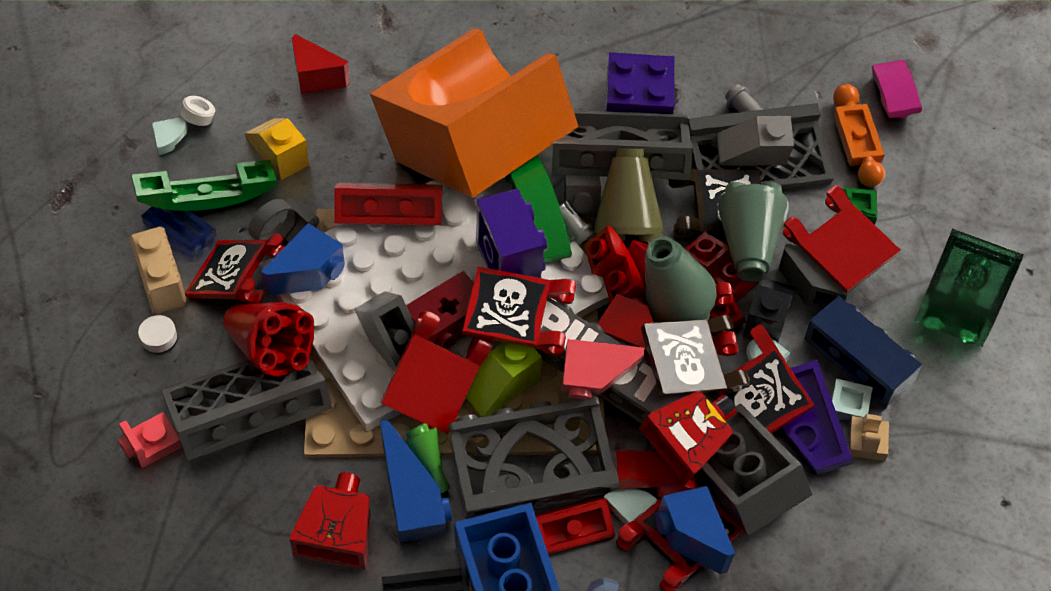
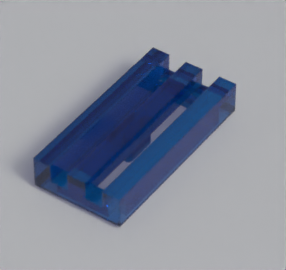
M151 206L141 215L144 224L151 229L157 227L164 228L168 241L192 258L198 254L197 249H204L208 245V239L213 241L217 237L216 229L191 211L170 210L200 231V235L193 232L183 222L172 217L161 208Z

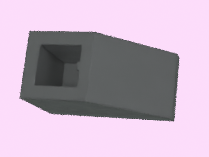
M785 244L779 270L790 285L796 287L795 291L805 305L824 309L838 296L846 300L848 293L826 274L799 246Z

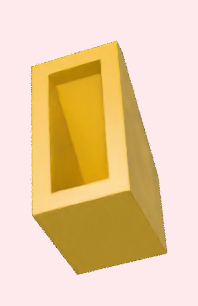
M273 118L245 133V137L264 160H270L274 173L280 181L309 166L306 139L288 118Z

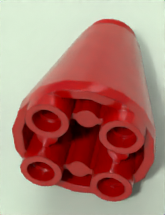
M286 302L248 303L232 306L226 311L223 325L228 335L248 360L261 372L273 376L290 374L295 370H303L308 365L310 360L309 354L314 342V318L301 307Z

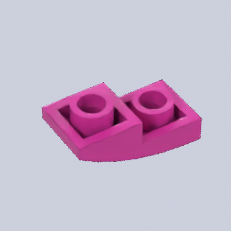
M904 60L872 65L873 78L881 91V104L889 118H906L911 114L922 113V106L915 83Z

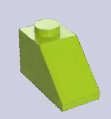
M506 342L501 343L489 352L481 364L464 400L480 417L492 415L494 411L499 410L541 380L542 356L532 347Z

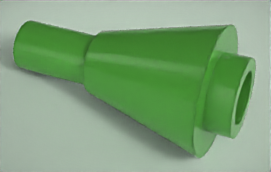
M427 423L405 432L408 437L405 443L439 485L440 494L451 489L441 467L443 464L437 427L429 430Z

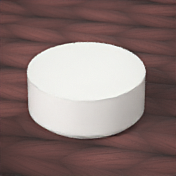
M189 96L184 98L179 112L189 123L206 126L212 122L215 108L211 102L202 97Z
M151 316L141 323L138 330L142 346L150 352L160 353L167 351L177 340L175 325L166 316Z

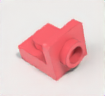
M164 412L133 428L129 426L126 420L119 423L123 437L119 438L118 442L126 457L130 459L135 456L142 469L182 448L178 434Z

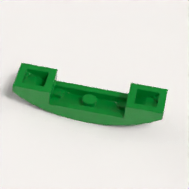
M536 155L505 176L506 182H511L513 190L519 188L524 202L529 201L531 203L535 217L534 224L537 230H543L547 240V250L543 251L544 261L547 263L569 258L572 256V251L555 192L540 158Z
M270 160L236 163V174L179 181H169L167 171L132 175L137 202L156 208L178 211L210 210L235 205L255 198L277 186V179Z

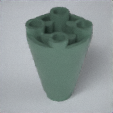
M741 182L729 183L726 185L725 193L720 197L718 211L734 269L740 280L751 283L760 282L766 278V273L770 269L789 211V203L787 197L782 193V186L778 183L768 182L763 185H745Z
M658 237L652 240L647 246L645 254V302L655 323L709 319L710 311L714 307L717 297L716 284L710 273L678 242L671 238Z

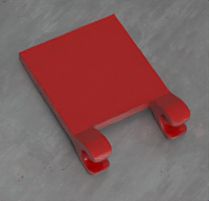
M835 185L826 191L828 197L825 199V204L829 209L838 214L811 234L808 233L797 217L792 216L784 222L785 229L783 230V235L787 240L798 245L826 274L848 293L900 254L901 249L851 203L839 186Z
M423 310L418 316L413 334L380 403L424 424L427 423V425L433 428L437 427V430L448 434L449 424L454 422L481 364L492 348V343L485 338L473 337L466 358L428 341L440 319L438 315Z

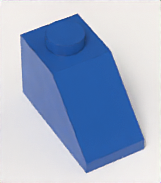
M308 223L261 271L264 292L269 295L322 289L331 279L335 280L344 269L343 244Z
M704 486L664 495L659 510L655 513V523L659 534L665 535L670 549L719 574L727 573L735 552L708 487Z

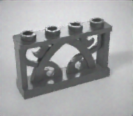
M573 110L578 127L560 140L553 141L552 175L607 177L612 158L616 157V149L629 148L644 149V158L648 159L653 179L690 180L693 147L690 140L689 118L686 114Z
M592 397L591 400L568 398L564 403L553 405L549 401H542L529 406V409L514 411L513 408H503L494 411L492 416L477 418L476 415H464L449 424L448 435L465 520L531 503L533 509L600 497L617 490L620 482L617 470L614 468L598 397ZM582 419L587 422L591 431L589 438L578 446L571 443L578 437L580 427L574 432L569 431L565 426L567 421ZM553 423H555V424H554V429H552V428L546 426V425H548V424H553ZM507 432L501 440L498 433ZM526 435L535 437L560 452L547 464L543 474V482L534 484L529 474L522 468L504 463L513 447ZM481 436L488 439L489 444L487 447L480 448L476 446V449L482 456L491 457L489 463L476 461L466 453L465 446L468 440ZM594 445L596 446L601 467L599 472L593 471L582 454ZM568 460L569 463L562 466V469H566L569 472V476L561 479L556 477L554 468ZM467 468L486 472L481 494L473 495ZM504 472L517 476L519 485L508 488L505 485V481L509 476H499V473Z

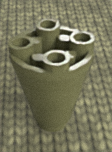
M616 149V157H613L594 224V233H599L608 225L613 227L622 241H625V234H632V240L650 242L660 237V234H663L662 219L648 159L644 158V149Z

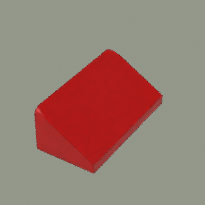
M601 496L535 514L548 554L616 536L607 499Z

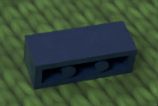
M840 296L835 298L810 320L804 337L810 345L855 383L873 387L871 396L885 408L890 406L914 384L922 367V364L913 353L899 346L888 336L884 329L875 326L861 314L856 306L847 303Z

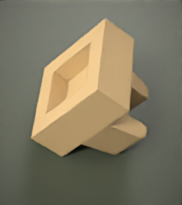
M866 414L863 418L852 416L849 422L848 447L852 457L885 461L888 456L889 422L882 421V416Z

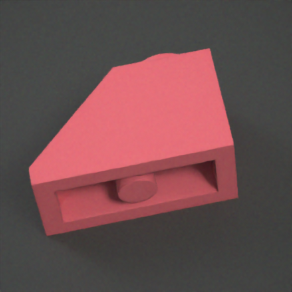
M568 339L565 349L561 391L569 392L570 398L579 400H591L592 395L599 396L641 362L644 356V348Z

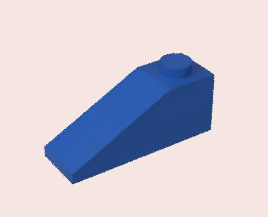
M388 420L380 421L399 543L445 535L446 522L452 521L449 499H441L439 485Z

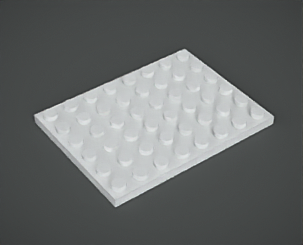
M505 177L474 198L436 180L426 183L443 185L441 225L341 224L324 232L343 244L345 266L339 277L335 280L331 279L319 290L276 295L280 302L295 304L313 316L314 342L311 349L366 432L379 426L380 421L390 420L400 415L401 412L380 403L394 371L370 343L354 309L384 291L402 295L407 305L462 271L474 282L477 267L487 268L476 243L477 199L513 190L511 182H506ZM573 241L572 243L570 242L572 256L545 263L546 269L542 271L541 278L548 280H574L576 282L574 301L567 305L573 310L574 314L582 318L607 305L610 301L603 277L592 274L587 255ZM270 258V259H268V260H266V261L260 263V264H259L260 272H261L274 258ZM463 336L448 351L466 358L471 340L475 336ZM487 339L492 343L491 350H493L498 345L503 343L501 341Z

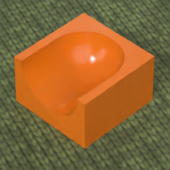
M473 28L369 93L396 162L472 198L551 146L553 141L560 140L578 127L556 55L546 53L511 76L493 54L483 31L477 28Z

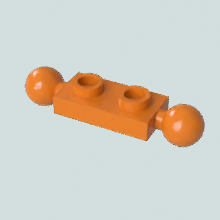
M842 84L833 93V101L837 106L833 116L849 166L861 165L858 170L860 182L866 187H876L885 178V169L880 164L883 162L885 154L868 104L857 105L859 101L857 88L851 84Z

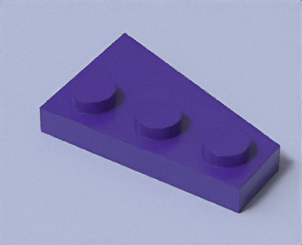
M818 360L792 367L791 370L814 403L815 408L780 429L816 475L852 465L853 458Z

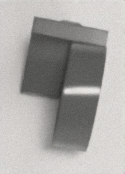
M292 197L286 202L283 199H274L267 202L254 214L248 231L254 240H267L273 234H280L283 240L285 239L289 243L308 223L317 228L320 220L313 212H307ZM288 210L284 221L280 222L269 233L260 236L265 224L273 216L281 211Z

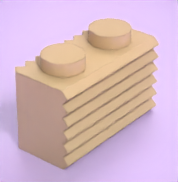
M157 227L132 234L129 240L152 314H160L185 306L187 303L185 292L165 229Z

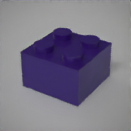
M609 52L605 112L673 114L675 56Z
M519 188L477 199L476 243L487 268L541 278L542 271L546 269L543 251L547 250V240L543 230H537L534 224L535 217L532 205L529 201L524 202Z

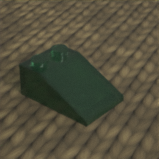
M952 229L926 288L914 322L925 325L931 330L941 331L957 337L965 343L983 347L1024 254Z

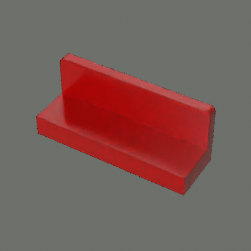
M337 183L334 188V223L441 225L443 185Z

